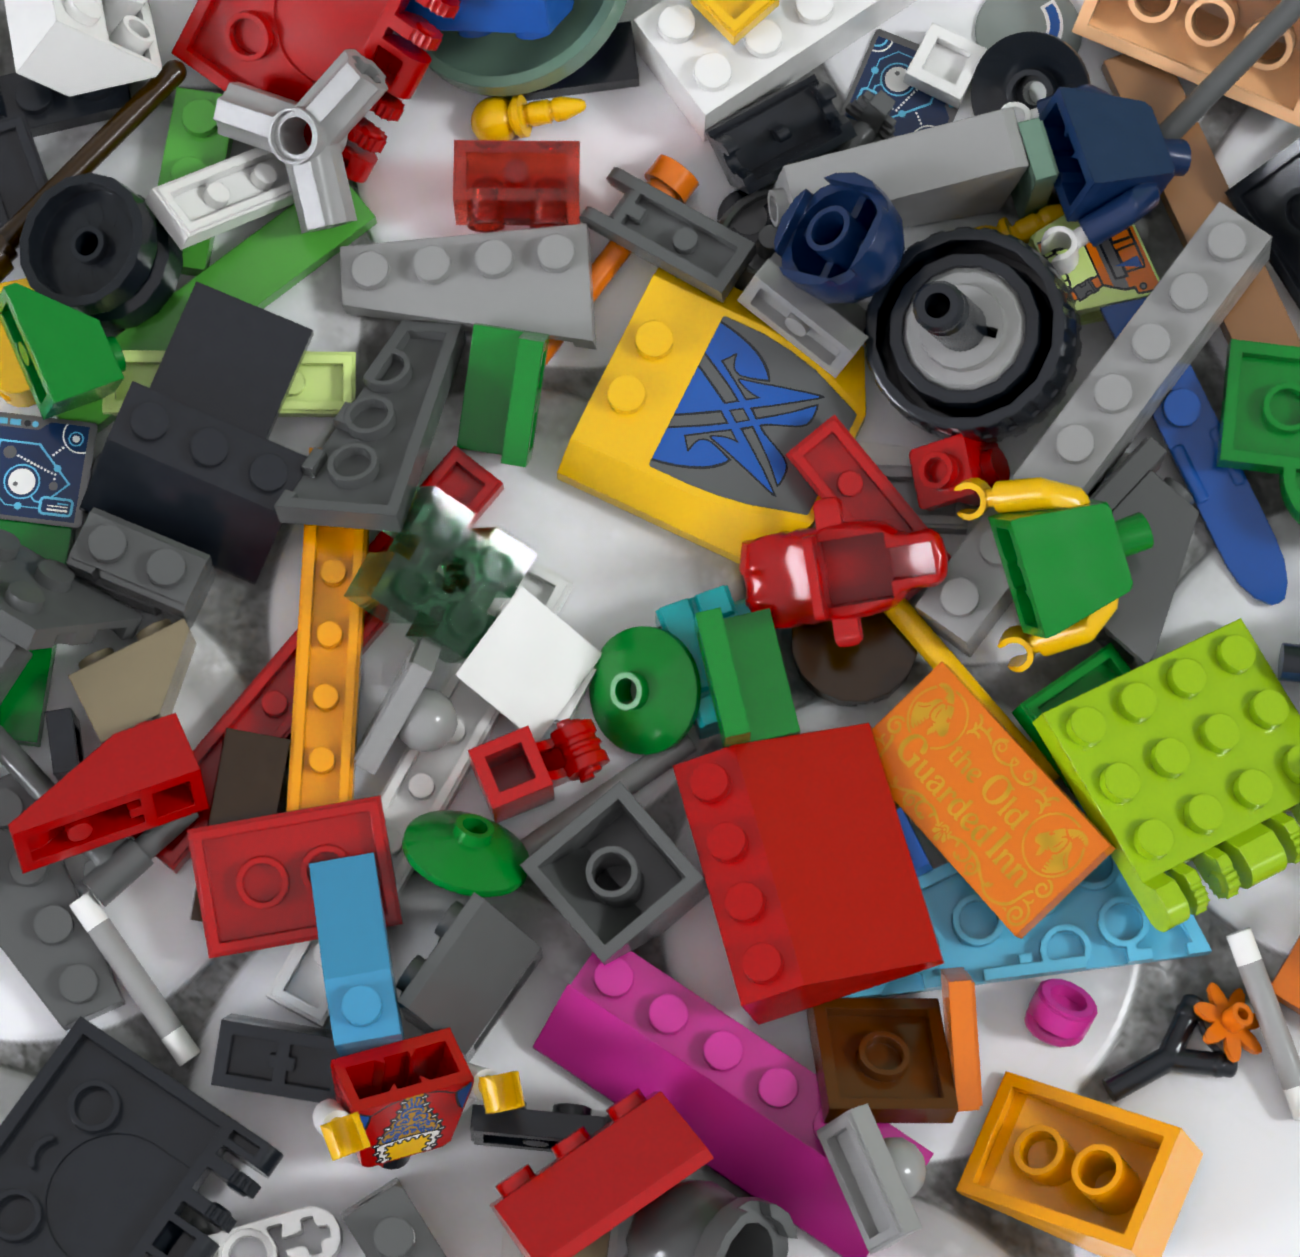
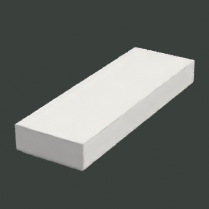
M256 147L152 188L145 203L180 250L290 206L294 204L286 164L279 160L274 153Z

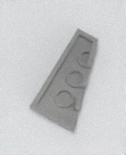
M587 223L340 247L342 306L347 314L395 321H429L461 324L464 331L473 332L474 323L550 334L549 339L573 342L575 347L596 349L591 244Z

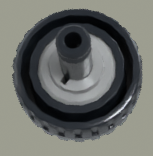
M957 227L952 231L945 232L942 230L931 234L929 238L917 241L909 246L903 253L900 266L890 281L872 296L871 301L867 305L865 313L866 327L863 330V333L868 336L864 342L867 348L866 360L870 371L875 375V383L881 393L901 415L920 429L942 439L961 433L964 437L986 443L1002 442L1004 438L1021 435L1027 432L1029 427L1042 422L1049 416V412L1054 406L1059 405L1066 395L1065 391L1074 380L1077 372V360L1081 356V320L1075 309L1076 302L1068 286L1053 265L1038 251L1022 240L1010 234L1004 235L995 229Z

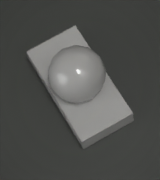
M424 637L421 640H416L363 734L354 757L356 766L375 775L397 735L410 749L421 752L440 749L454 736L458 723L452 701L441 691L425 688L435 669L442 649L441 646Z
M868 1103L846 1111L817 1130L818 1138L870 1254L889 1248L923 1228L910 1200L922 1188L927 1174L924 1156L915 1144L902 1137L883 1138Z

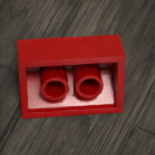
M639 1088L635 1089L606 1109V1112L612 1119L611 1122L592 1135L588 1133L584 1126L578 1128L551 1147L557 1159L534 1173L530 1165L526 1164L495 1186L502 1197L489 1206L524 1257H573L714 1159L705 1144L661 1091L653 1092L645 1097Z

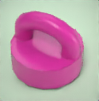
M1048 979L1042 981L1036 989L1025 1013V1025L1034 1037L1046 1044L1057 1047H1072L1079 1044L1089 1031L1098 1014L1097 1005L1090 994L1078 985L1063 979Z

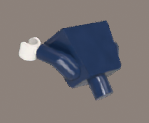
M1083 84L1074 88L1058 87L1054 95L1038 100L1036 102L1037 108L1031 110L1025 104L1019 102H1009L1001 108L1014 107L1017 122L1038 117L1040 121L1043 120L1059 171L1054 184L1067 222H1079L1080 224L1073 231L1065 226L1051 227L1042 237V255L1059 247L1068 249L1065 253L1058 254L1051 261V264L1060 275L1069 274L1076 268L1081 247L1091 243L1095 248L1126 230L1157 207L1161 193L1174 176H1184L1191 164V149L1188 142L1184 139L1164 138L1150 105L1144 101L1114 96L1092 84Z

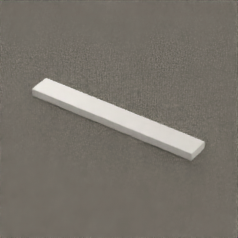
M518 552L439 690L452 701L456 711L458 725L454 736L443 747L433 751L421 752L410 749L407 746L380 793L398 896H400L414 871V868L407 861L402 848V840L407 826L420 815L449 809L472 768L468 750L486 743L502 715L501 712L455 676L456 672L520 586H523L556 615L559 614L574 587L573 581ZM319 939L295 943L266 997L325 1029L330 1016Z

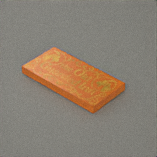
M942 661L872 728L894 801L1006 927L1020 939L1033 929L1116 849L958 675Z

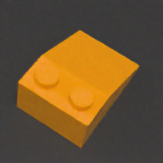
M1006 1071L956 1191L965 1197L1102 1257H1162L1203 1153L1180 1127Z

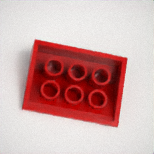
M869 723L735 744L673 765L740 1003L758 1025L944 964L877 743Z

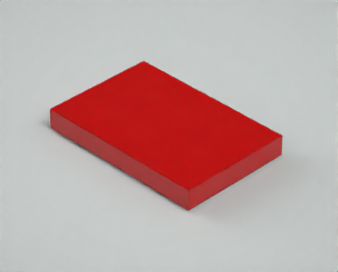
M381 795L187 829L209 959L317 940L318 931L309 864L374 852L386 927L403 924Z

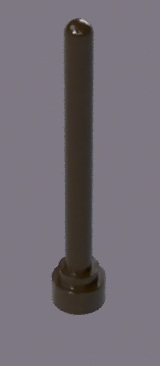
M170 60L165 63L159 74L155 78H150L0 229V283L14 270L12 262L18 257L16 249L20 246L19 239L27 214L41 195L66 177L92 173L185 80L187 70L182 62Z

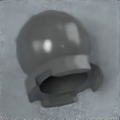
M684 1179L634 1214L626 1237V1245L629 1257H787L788 1238H798L797 1229L790 1214L778 1205L758 1197L737 1198L713 1181Z

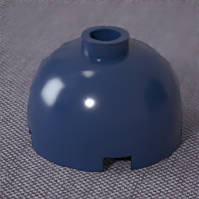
M856 172L834 173L824 177L830 183L829 185L820 188L814 194L805 189L795 197L781 217L774 238V250L782 258V267H779L781 272L797 288L824 303H856L873 296L883 288L899 268L905 250L903 221L885 192L872 180Z

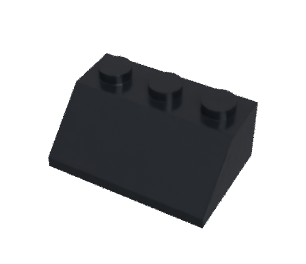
M132 381L107 437L79 510L90 513L93 507L209 554L214 568L255 585L282 525L279 522L274 505L285 489L294 490L303 476L301 466L307 456Z

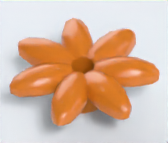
M1209 983L1206 989L1209 1003L1198 1002L1193 1005L1195 1014L1200 1019L1211 1023L1202 1037L1203 1041L1209 1045L1223 1040L1224 1052L1232 1063L1240 1060L1241 1047L1253 1055L1260 1054L1262 1047L1257 1038L1249 1031L1255 1030L1260 1026L1255 1013H1252L1250 1007L1245 1004L1243 990L1241 988L1235 989L1227 999L1217 984Z

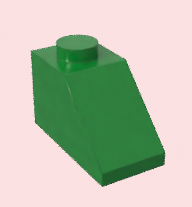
M18 283L3 287L0 293V320L43 420L103 399L117 390L124 379L122 372L126 370L125 358L115 337H106L100 320Z

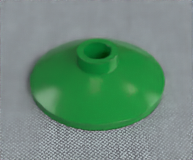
M638 626L623 630L604 645L600 651L602 655L593 667L596 669V672L589 686V697L594 718L603 734L622 750L639 755H650L667 751L677 745L688 734L699 711L701 681L696 662L685 644L675 635L664 629ZM632 681L635 683L637 689V694L634 700L631 696Z
M433 811L412 820L405 830L402 848L409 864L425 879L448 891L466 896H472L475 892L481 897H498L516 891L527 879L528 875L520 867V864L529 858L525 846L512 832L490 819L462 811Z

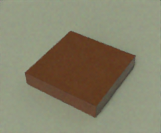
M839 998L807 1009L824 1123H829L846 1111L867 1103L876 1123H953L958 1111V1103L938 998Z

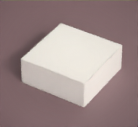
M932 22L905 73L903 82L958 109L972 83L975 69L987 48Z

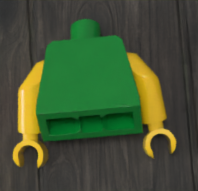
M1042 477L996 481L993 488L980 478H969L958 484L953 491L972 489L980 497L979 508L959 510L957 515L960 518L970 521L977 519L990 507H994L998 514L989 516L988 519L1021 626L1016 625L1006 629L997 647L1002 648L1010 643H1018L1027 651L1024 655L1011 658L1007 667L1014 672H1023L1030 667L1036 653L1040 652L1043 656L1048 657L1092 642L1118 609L1119 597L1130 592L1133 588V580L1126 557L1153 548L1154 538L1145 516L1138 512L1115 521L1112 510L1107 502L1089 499L1083 489L1078 486Z

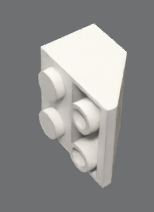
M4 0L16 73L70 97L155 78L162 70L149 0Z

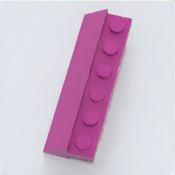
M630 951L605 966L592 952L572 983L567 984L536 1039L533 1049L613 1103H616L637 1088L641 1090L645 1097L653 1092L661 1091L714 1157L713 1160L705 1164L706 1166L752 1197L772 1202L787 1211L796 1227L839 1256L867 1257L869 1251L817 1135V1130L828 1123H824L816 1074L634 952ZM877 1123L883 1138L902 1137L915 1144L924 1156L925 1165L928 1164L934 1153L891 1124Z

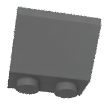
M621 781L520 864L524 872L604 966L660 936L709 894L704 877Z

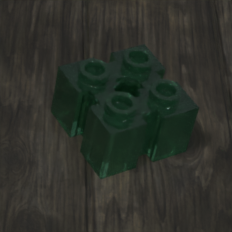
M436 486L417 487L402 532L383 531L392 537L394 541L387 552L368 553L344 597L384 623L412 624L405 637L413 642L424 637L442 647L439 659L445 663L463 664L496 620L494 616L486 612L493 599L512 598L536 554L497 527L468 528L476 513ZM439 564L443 568L444 577L437 572Z

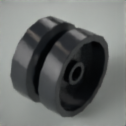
M95 173L66 177L46 190L28 212L19 239L20 265L30 287L44 296L100 320L103 329L110 331L137 327L159 313L176 290L183 268V249L180 250L147 206L144 197L134 193L127 186L112 177Z

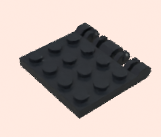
M80 1016L0 1125V1257H213L220 1246L206 1234L179 1217L188 1206L202 1218L229 1234L237 1221L225 1207L217 1202H211L197 1191L212 1172L227 1183V1186L238 1195L254 1199L261 1186L221 1157L227 1150L247 1166L264 1177L269 1178L284 1155L261 1137Z

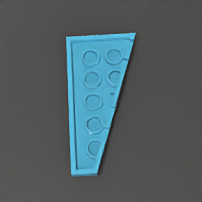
M1074 801L1078 808L1087 816L1079 801ZM1111 855L1095 868L1022 939L1016 937L957 870L947 862L918 877L944 964L842 998H882L942 990L940 969L964 967L965 971H968L975 982V985L1204 956L1209 955L1212 950L1194 915L1190 914L1187 921L1166 932L1157 930L1148 920Z

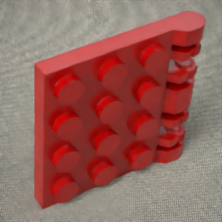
M198 0L171 53L223 91H226L230 82H241L299 102L344 50L355 49L378 66L386 76L385 83L389 88L369 111L374 112L381 119L398 122L405 106L402 100L398 98L406 100L412 98L432 61L426 51H437L444 34L422 16L405 11L410 0ZM415 0L425 8L430 9L437 16L452 19L455 18L461 3L459 0ZM395 31V32H397V33H398L399 35H401V36H398V35H395V34H392V33ZM365 117L348 133L347 144L342 152L347 178L358 183L367 181L378 160L375 153L382 152L388 137L385 135V132ZM307 123L304 129V138L309 147L312 141V132Z

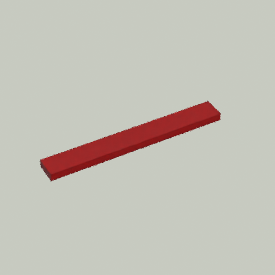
M455 445L415 491L402 532L381 531L369 544L362 655L504 490V485L500 480ZM298 628L193 750L201 770L209 808L197 812L200 817L155 856L174 873L177 874L191 857L187 829L207 826L225 728L291 740ZM143 832L132 835L131 837L135 840Z

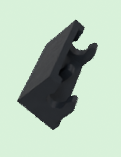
M809 73L705 130L729 184L750 195L776 181L784 165L819 157L856 137L857 134L851 121L844 115L841 116L832 102V99L837 97L834 89L828 83L817 80L815 74Z
M231 1013L221 1020L211 1085L317 1103L328 1098L336 1100L330 1063L332 1059L339 1058L340 1056L334 1046L332 1030Z

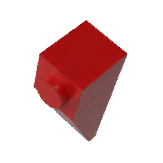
M176 712L155 720L141 722L132 728L113 734L8 824L23 874L209 808L200 767Z

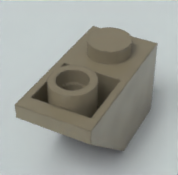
M184 618L173 624L170 619L152 623L137 633L136 638L138 641L114 652L113 648L98 650L79 662L80 670L68 675L101 744L113 734L132 728L141 722L155 720L172 714L197 644Z

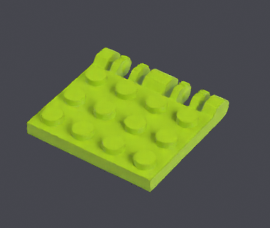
M1241 618L1042 713L1032 722L1089 820L1116 848L1110 855L1148 920L1157 930L1166 932L1187 921L1190 914L1197 916L1207 910L1210 901L1208 898L1209 893H1207L1205 886L1202 885V880L1197 871L1187 865L1190 861H1193L1205 883H1208L1209 889L1212 890L1213 895H1216L1218 899H1229L1239 894L1238 890L1240 887L1249 889L1285 870L1287 863L1297 864L1300 862V715ZM1291 811L1295 818L1287 815L1286 812Z

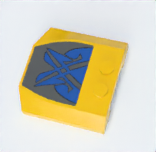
M658 268L652 276L569 440L557 471V479L740 564L743 541L782 531L792 532L799 528H813L815 524L813 504L820 500V498L787 459L785 454L834 414L856 440L866 417L864 347H860L840 374L834 378L740 304L737 299L743 291L733 287L722 303L665 270Z

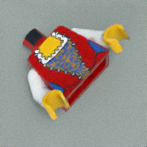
M449 1027L332 1059L330 1067L336 1100L328 1098L321 1101L315 1107L312 1118L315 1128L325 1139L332 1161L356 1153L360 1164L364 1167L369 1168L379 1165L382 1168L392 1170L405 1166L412 1155L443 1147L450 1142L461 1115L475 1100L483 1101L486 1114L525 1107L518 1071L498 1074L493 1069L466 1063Z

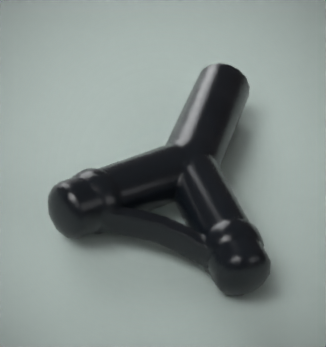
M1186 994L1182 997L1180 1004L1175 1009V1015L1159 1049L1102 1080L1107 1093L1115 1103L1172 1071L1210 1075L1216 1078H1232L1236 1075L1238 1062L1232 1063L1228 1060L1226 1054L1216 1043L1207 1045L1213 1052L1186 1049L1196 1025L1202 1037L1206 1031L1204 1020L1195 1014L1193 1005L1196 1003L1204 1002L1200 997L1193 994Z

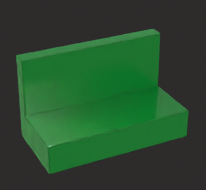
M474 323L457 439L458 448L502 455V464L520 467L528 465L533 453L550 334Z
M721 607L695 613L694 629L723 748L735 744L800 734L770 608L724 619Z

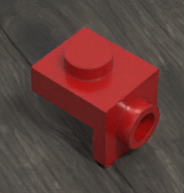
M961 433L914 448L909 452L918 505L923 510L932 511L957 502L979 507L980 497L976 491L972 489L953 491L954 488L969 478H980L991 488H993L996 481L1010 479L1008 461L999 448L998 443L975 441L964 437Z

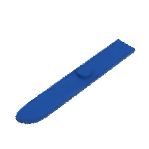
M1138 256L1116 265L1143 267ZM1147 297L1100 307V312L1114 340ZM1190 364L1154 412L1152 418L1189 493L1194 499V504L1224 564L1236 582L1254 599L1270 606L1279 604L1285 599L1288 584L1285 560L1277 539L1244 471L1216 467L1220 423Z

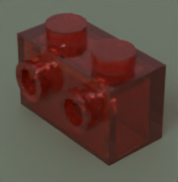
M454 140L453 204L456 225H467L468 229L472 231L489 233L501 231L505 228V225H530L531 229L580 224V141Z

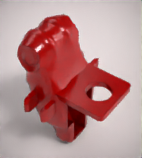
M837 497L822 498L813 504L816 527L799 528L792 532L782 531L743 541L739 571L744 577L747 596L745 604L751 612L770 608L775 629L799 627L804 624L814 625L830 621L833 625L835 642L839 647L855 646L863 640L862 617L872 616L894 608L905 599L910 591L917 588L940 585L948 573L946 547L938 532L930 528L911 532L899 531L891 524L874 519L844 521L842 503Z

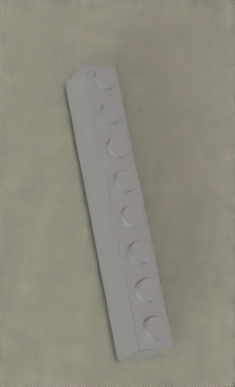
M1219 201L1010 480L1042 477L1078 486L1090 498L1270 259L1272 236ZM990 507L948 561V573L945 580L940 585L929 587L915 605L917 613L936 634L969 657L973 655L1013 601L988 519L989 516L998 514L994 507Z

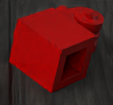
M564 719L556 724L558 729L551 732L550 738L544 741L535 742L529 726H525L468 750L471 767L494 822L499 823L555 800L554 788L576 780L585 783L595 778L594 774L600 772L610 759L606 750L600 747L602 741L595 735L597 729L592 719Z

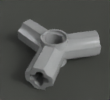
M346 49L299 102L241 82H230L223 95L217 99L213 120L217 123L219 135L272 152L279 160L286 164L301 233H311L357 221L342 152L347 144L348 133L389 88L385 83L386 76L372 60L365 58L355 49ZM307 123L312 132V141L309 147L304 138V129Z

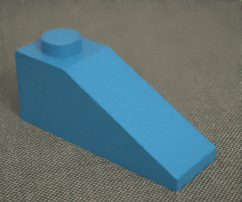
M374 852L310 863L309 868L325 991L334 1046L339 1056L343 1057L405 1040L400 1007L397 1002L398 995Z

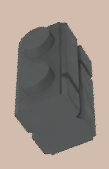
M95 507L90 511L66 562L67 566L73 570L75 576L116 600L156 617L163 613L164 618L170 619L172 623L184 618L189 629L194 625L216 576L209 554Z

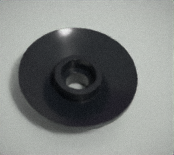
M1026 31L1002 38L985 52L973 74L971 104L974 116L1000 110L1003 105L1009 102L1023 103L1029 110L1037 108V103L1033 102L1029 96V88L1034 81H1039L1045 86L1046 97L1054 95L1058 87L1074 88L1083 84H1091L1086 66L1078 53L1069 44L1051 34Z

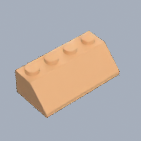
M1084 0L1072 32L1199 85L1282 0ZM1300 18L1224 94L1226 97L1299 127Z

